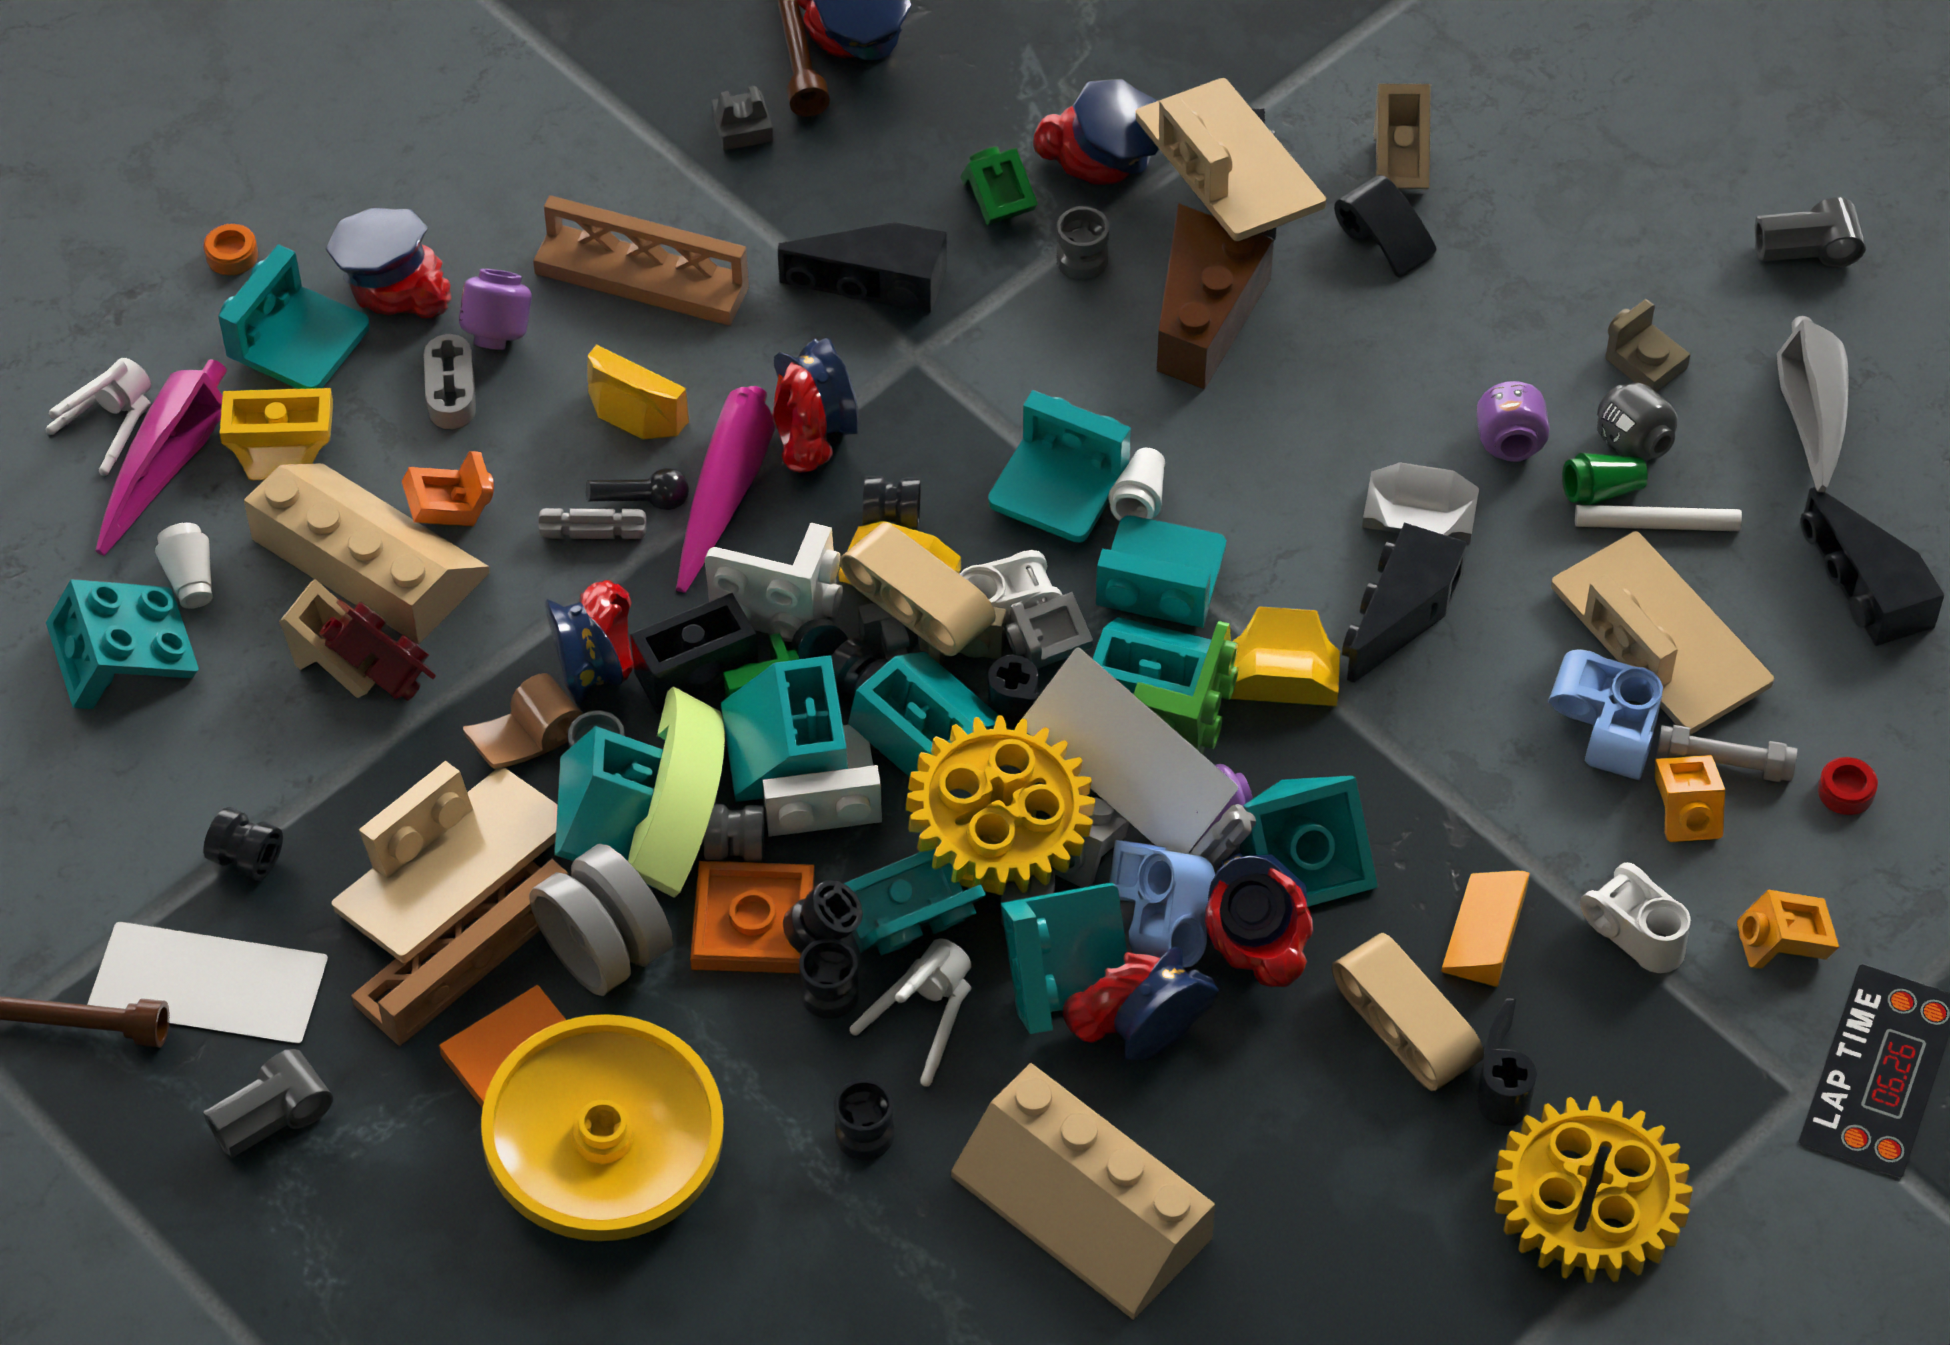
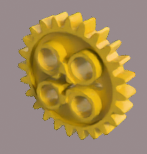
M998 715L994 729L987 730L980 718L976 717L973 721L972 733L968 735L957 724L953 725L950 743L937 736L933 738L932 755L921 752L918 757V771L911 772L908 789L912 792L907 793L906 810L913 813L909 819V832H922L919 835L918 851L924 852L936 849L932 867L938 869L948 863L952 864L951 881L954 883L959 881L966 873L973 875V887L983 886L986 879L994 880L998 895H1003L1008 880H1014L1022 893L1027 892L1029 879L1032 875L1042 884H1049L1052 873L1051 866L1058 871L1066 873L1069 868L1070 855L1080 857L1085 842L1082 837L1090 836L1093 820L1089 816L1093 815L1095 798L1087 796L1090 793L1092 784L1091 777L1078 776L1083 762L1081 757L1064 760L1068 742L1063 740L1050 747L1046 744L1049 729L1044 727L1033 737L1027 734V720L1023 718L1017 724L1015 730H1007L1003 715ZM1005 765L1014 766L1021 773L1007 774L1001 771L999 767ZM955 789L965 790L972 797L965 799L957 798L951 795L949 791ZM1040 810L1048 813L1052 818L1040 820L1032 817L1028 812ZM956 824H959V825L967 824V825L960 827V826H957ZM985 834L994 835L1002 842L987 844L978 837Z
M1592 1096L1588 1110L1581 1111L1572 1097L1567 1098L1563 1114H1559L1554 1107L1547 1103L1543 1107L1541 1122L1526 1115L1523 1119L1522 1134L1510 1131L1506 1144L1507 1150H1500L1496 1169L1499 1171L1495 1172L1493 1191L1500 1193L1497 1195L1496 1213L1509 1214L1505 1221V1234L1523 1232L1519 1251L1524 1253L1538 1247L1541 1250L1538 1266L1541 1268L1549 1265L1554 1259L1562 1261L1561 1275L1563 1278H1567L1572 1273L1574 1267L1578 1266L1583 1267L1587 1283L1593 1282L1597 1268H1605L1610 1279L1613 1282H1617L1621 1265L1626 1264L1638 1276L1642 1274L1645 1262L1644 1256L1659 1264L1663 1258L1664 1245L1675 1247L1680 1234L1678 1227L1686 1226L1690 1211L1686 1206L1690 1203L1693 1187L1685 1184L1690 1170L1689 1165L1676 1163L1680 1151L1679 1144L1661 1146L1665 1127L1660 1125L1646 1131L1642 1128L1645 1118V1112L1642 1110L1636 1113L1630 1120L1622 1117L1623 1103L1621 1101H1617L1609 1113L1601 1111L1600 1102L1596 1096ZM1607 1146L1610 1149V1153L1604 1167L1601 1184L1598 1186L1586 1229L1583 1232H1578L1574 1229V1225L1580 1213L1583 1195L1587 1191L1599 1148ZM1566 1150L1574 1151L1583 1158H1568L1560 1152ZM1619 1169H1632L1641 1176L1629 1177L1622 1174ZM1554 1200L1564 1204L1567 1208L1552 1209L1543 1202ZM1608 1218L1616 1219L1622 1222L1625 1227H1610L1602 1220Z

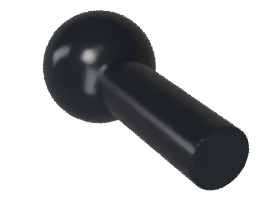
M664 468L654 472L649 479L587 480L585 491L588 502L649 501L656 508L670 510L681 506L687 500L689 485L686 478L679 471Z

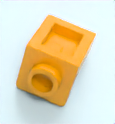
M1712 755L1655 759V781L1665 805L1664 833L1669 842L1720 839L1724 832L1725 788Z
M1767 890L1737 921L1739 936L1749 967L1762 969L1779 952L1826 960L1839 948L1824 898Z

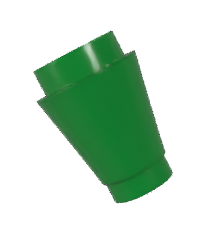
M1578 453L1575 459H1569L1564 463L1562 470L1563 489L1567 499L1572 503L1580 502L1582 505H1594L1634 492L1635 490L1644 489L1648 481L1647 467L1641 457L1632 458Z

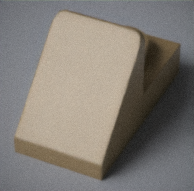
M1378 84L1374 123L1376 175L1387 177L1398 189H1429L1430 84Z
M315 579L309 583L279 621L294 663L301 670L317 661L356 698L367 694L375 684L364 673L377 657L370 653L357 669L335 651L325 646L326 639L320 635L322 627L331 617H335L340 621L345 612L336 603L338 599Z

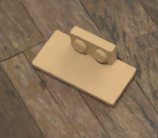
M1220 78L1136 109V121L1234 241L1246 239L1326 208V197L1227 79Z
M1639 532L1628 534L1552 578L1551 588L1618 662L1646 668L1660 678L1663 686L1660 703L1661 709L1676 725L1690 727L1689 735L1773 686L1774 676Z
M444 761L359 829L373 868L332 900L334 911L402 963L409 962L555 843L558 805L504 767L497 768L467 792L460 771Z

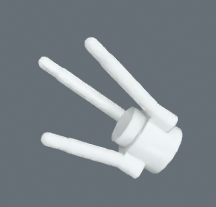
M120 358L105 373L50 409L49 416L55 420L46 427V433L49 435L55 434L97 401L105 410L114 414L120 411H128L99 468L100 475L107 476L117 461L139 417L151 406L150 401L144 396L151 388L149 376L134 361Z
M945 939L934 940L923 956L915 960L906 974L851 1025L850 1033L852 1035L860 1034L895 1001L898 1003L905 1002L916 990L925 998L933 1001H939L942 997H948L946 1008L920 1079L923 1086H930L941 1061L961 1002L971 990L969 983L963 979L971 968V961L968 955L955 943Z

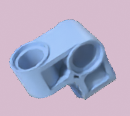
M1580 649L1567 652L1563 658L1548 703L1564 716L1593 725L1592 727L1594 728L1584 760L1589 766L1640 780L1652 744L1662 698L1663 686L1660 678L1646 668L1607 659L1591 651ZM1626 701H1637L1643 705H1632Z
M1115 840L1109 883H1114L1118 888L1120 900L1135 902L1133 921L1129 930V943L1134 954L1151 955L1161 958L1169 949L1179 947L1183 949V967L1193 966L1200 960L1207 944L1205 909L1208 903L1210 884L1215 876L1213 866L1208 859L1202 856L1168 851L1167 847Z

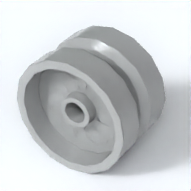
M598 843L574 860L571 865L572 877L563 873H554L532 888L529 893L532 912L541 932L565 968L581 985L593 994L604 996L628 979L631 975L630 962L646 967L668 952L673 946L672 932L666 916L653 892L639 873L620 853L608 845Z

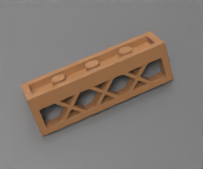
M549 195L544 205L547 235L533 260L535 274L731 326L749 289L746 246ZM562 218L575 221L584 230L562 225ZM611 231L624 234L633 243L619 240ZM660 244L674 247L682 256L668 253ZM709 257L731 262L732 270L717 266Z
M553 859L541 868L531 861L409 962L402 963L396 958L351 995L353 1005L398 1046H401L540 931L530 906L529 893L532 888L554 873L558 872L568 875V872ZM522 878H527L526 881L507 895V891ZM480 918L464 931V926L471 920ZM431 953H437L421 966V962ZM387 989H393L378 1004L374 1001Z

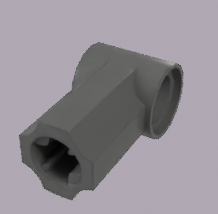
M1834 197L1825 199L1817 203L1810 212L1756 216L1754 230L1758 260L1774 261L1819 257L1823 265L1840 268L1857 262L1866 251L1855 205L1846 198Z
M289 1049L269 1059L260 1068L256 1081L205 1110L203 1114L217 1143L226 1155L228 1154L233 1158L287 1125L293 1129H300L315 1123L330 1109L333 1103V1095L300 1050Z

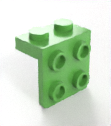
M1218 621L1193 696L1137 682L1133 694L1202 755L1205 747L1214 749L1222 725V716H1218L1221 698L1231 699L1238 677V667L1234 666L1238 643L1231 641L1230 623Z

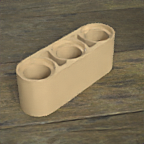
M881 523L840 557V565L844 575L858 591L947 656L956 655L995 622V610L990 600L980 589L889 523Z
M1380 933L1333 962L1331 966L1332 975L1341 993L1425 1088L1436 1091L1483 1060L1484 1050L1476 1032L1390 936Z

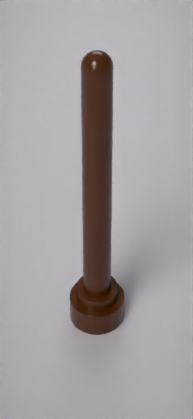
M778 0L793 70V76L787 85L789 105L791 110L799 116H815L822 113L830 103L827 83L822 76L813 71L798 1Z
M0 996V1020L123 1032L124 1037L133 1039L135 1045L158 1048L164 1045L168 1034L170 1013L168 1003L164 1000L141 998L137 1004L129 1003L126 1009Z

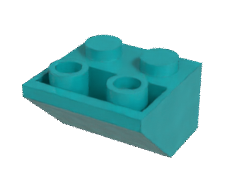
M1117 617L1103 628L1093 660L1132 694H1134L1137 682L1193 696L1211 639Z
M918 652L894 656L856 690L848 724L910 777L911 772L918 771L917 764L920 753L932 755L933 738L937 736L950 743L951 728L955 724L961 727L968 735L972 733L973 721L976 717L980 718L987 730L994 729L998 714L928 653Z
M831 655L773 663L721 702L735 802L764 799L763 780L848 769L847 747Z
M597 726L592 728L560 757L555 855L574 861L599 843L610 846L628 861L635 827L649 813L663 749Z

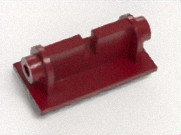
M339 598L336 603L343 609L345 614L340 621L335 617H331L322 627L320 635L326 639V647L335 651L357 669L370 653L375 655L377 658L364 674L390 693V696L394 699L399 697L404 698L406 701L412 699L421 686V683L416 680L421 672L425 673L432 680L436 677L424 664L425 660L429 657L425 650L404 634L397 642L381 631L386 621L361 601L353 609Z

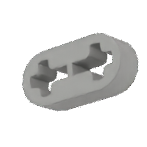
M455 334L440 335L429 341L425 346L423 354L427 410L430 420L436 426L443 429H457L470 423L476 412L472 350L470 344L463 337ZM454 357V371H444V358ZM446 392H456L454 406H445Z

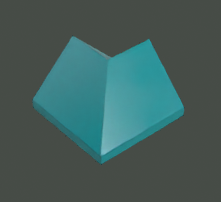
M1354 776L1280 780L1243 805L1246 812L1254 815L1256 825L1239 846L1242 856L1273 854L1306 885L1307 907L1378 887L1359 790Z

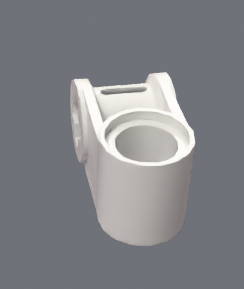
M1022 551L1005 559L982 565H972L960 573L961 576L986 595L993 607L1006 609V625L1011 624L1010 605L1021 601L1024 609H1028L1062 596L1061 591L1051 585L1046 574L1047 561L1039 551Z
M1628 862L1621 864L1615 869L1614 878L1600 890L1588 891L1581 897L1580 908L1589 924L1597 932L1610 938L1633 957L1641 967L1650 972L1666 973L1677 969L1684 961L1691 921L1689 912L1683 904L1674 900L1652 882L1648 875L1636 865ZM1656 934H1663V935H1667V936H1666V937L1657 936Z

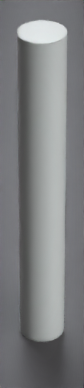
M1576 505L1575 509L1576 527L1740 531L1742 524L1741 510L1596 505Z

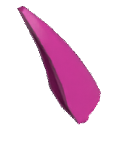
M211 359L208 360L202 371L180 370L171 373L134 437L115 481L96 546L98 554L105 556L150 502L205 445L219 423L223 395L217 387L227 372L226 367L220 362Z
M758 386L740 387L732 390L725 400L703 462L692 502L682 549L676 591L686 593L704 565L708 550L716 545L760 469L775 431V425L771 411L765 403L768 394Z

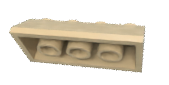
M323 463L279 465L244 499L252 540L353 604L357 605L361 601L386 621V625L402 635L404 634L418 645L490 573L489 566L420 523H414L412 518Z
M1032 1063L991 1101L951 1170V1177L1133 1320L1212 1239L1215 1203Z

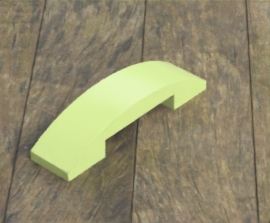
M672 687L667 691L657 733L658 737L665 740L649 813L635 827L628 862L639 873L646 884L675 897L681 892L689 875L710 820L722 771L725 730L723 718L719 710Z

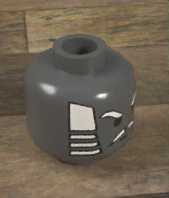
M1639 382L1620 385L1611 389L1601 400L1597 411V431L1601 438L1621 456L1641 457L1646 462L1663 456L1673 446L1677 429V413L1671 404L1649 386Z

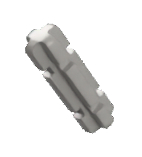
M544 508L540 510L538 520L539 534L546 539H563L564 535H570L571 539H615V535H621L623 539H642L646 534V514L640 509H622V513H615L614 509H570V513H564L563 509Z
M1231 805L1221 816L1220 821L1216 822L1192 848L1190 854L1208 859L1215 872L1221 866V861L1227 859L1234 852L1235 847L1241 844L1251 833L1252 828L1256 825L1254 815L1246 812L1242 805Z

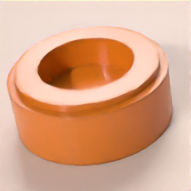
M225 224L213 229L204 240L207 264L216 273L229 276L238 275L252 268L258 259L256 238L253 232L243 225Z

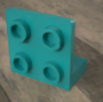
M71 579L46 621L73 708L94 709L106 687L112 683L115 673L193 678L199 669L173 591L169 587Z
M1105 883L1001 903L1017 1015L1030 1034L1053 1030L1051 1012L1063 1010L1067 998L1074 993L1084 992L1091 985L1096 984L1101 978L1106 976L1105 970L1107 968L1114 969L1125 965L1123 957L1127 953L1119 892L1114 883Z

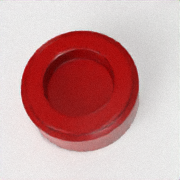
M1840 757L1830 761L1823 768L1818 784V794L1823 804L1830 810L1842 815H1856L1866 811L1872 805L1878 787V779L1874 770L1864 761L1853 757Z

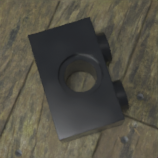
M733 593L630 634L634 673L657 714L663 712L667 691L672 687L697 698L724 687L723 672L738 669L748 663H758L756 632Z

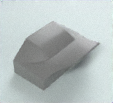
M1407 463L1390 465L1371 472L1362 527L1400 533L1405 522L1466 541L1467 544H1470L1479 488L1453 470Z

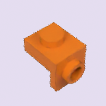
M475 451L468 452L459 470L409 467L402 479V485L414 523L474 526L485 505L491 502L494 492L493 477L486 470L481 452Z

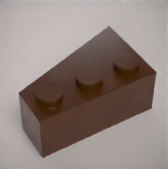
M1178 203L1158 330V372L1205 390L1271 280L1273 238L1259 233L1240 241H1234L1214 216Z

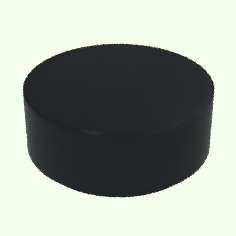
M813 619L803 624L796 631L791 642V650L795 649L797 651L799 659L832 656L836 649L848 640V637L832 621Z

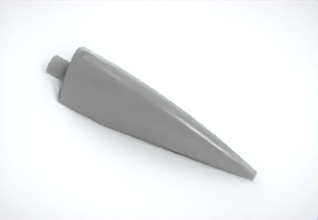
M1800 316L1792 321V334L1776 354L1780 388L1803 443L1816 490L1824 492L1827 490L1836 468L1845 434L1849 387L1847 353L1842 341L1832 332L1814 324L1809 317Z

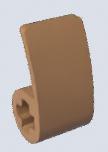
M542 673L530 677L516 689L511 699L510 714L492 721L464 726L463 733L492 768H503L541 756L568 742V730L571 723L583 713L551 675Z

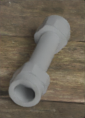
M1673 725V727L1661 726L1656 759L1712 755L1714 762L1718 764L1763 771L1764 780L1792 782L1797 748L1787 747L1785 743L1769 741L1768 748L1765 749L1689 736L1690 727Z

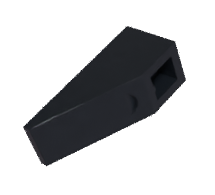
M893 222L779 243L777 248L779 283L793 285L800 289H813L843 295L850 299H863L894 305L901 309H914L931 313L947 267V232Z
M1816 487L1810 488L1804 513L1800 517L1803 535L1809 544L1816 545L1825 560V568L1830 581L1835 586H1840L1847 597L1851 615L1857 626L1866 629L1875 646L1935 628L1944 593L1921 555L1827 492H1819L1816 490Z
M1405 522L1396 543L1387 540L1378 564V572L1382 573L1378 584L1368 583L1360 606V613L1364 614L1360 626L1350 625L1343 643L1342 656L1349 657L1348 681L1355 683L1446 616L1463 575L1467 548L1466 541Z

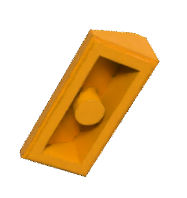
M1506 871L1474 873L1470 875L1441 972L1498 987L1525 899L1530 873Z

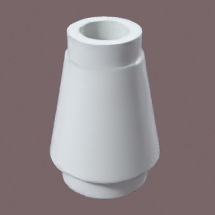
M1152 448L1137 450L1134 457L1110 489L1108 498L1111 512L1117 520L1120 521L1121 518L1127 515L1153 519L1159 514L1162 506L1165 458L1159 451Z
M179 523L165 528L157 536L158 545L155 548V554L176 596L179 598L180 605L184 608L193 609L208 604L213 599L208 536L201 533L200 527L194 523Z

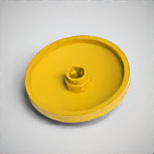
M607 1014L588 1015L561 1021L544 1028L529 1037L509 1054L492 1078L486 1092L481 1117L482 1145L489 1172L497 1188L505 1199L527 1219L551 1232L570 1238L591 1241L620 1240L648 1233L667 1224L687 1210L698 1199L711 1180L719 1162L723 1143V1107L719 1090L708 1067L700 1056L679 1037L662 1027L637 1018Z

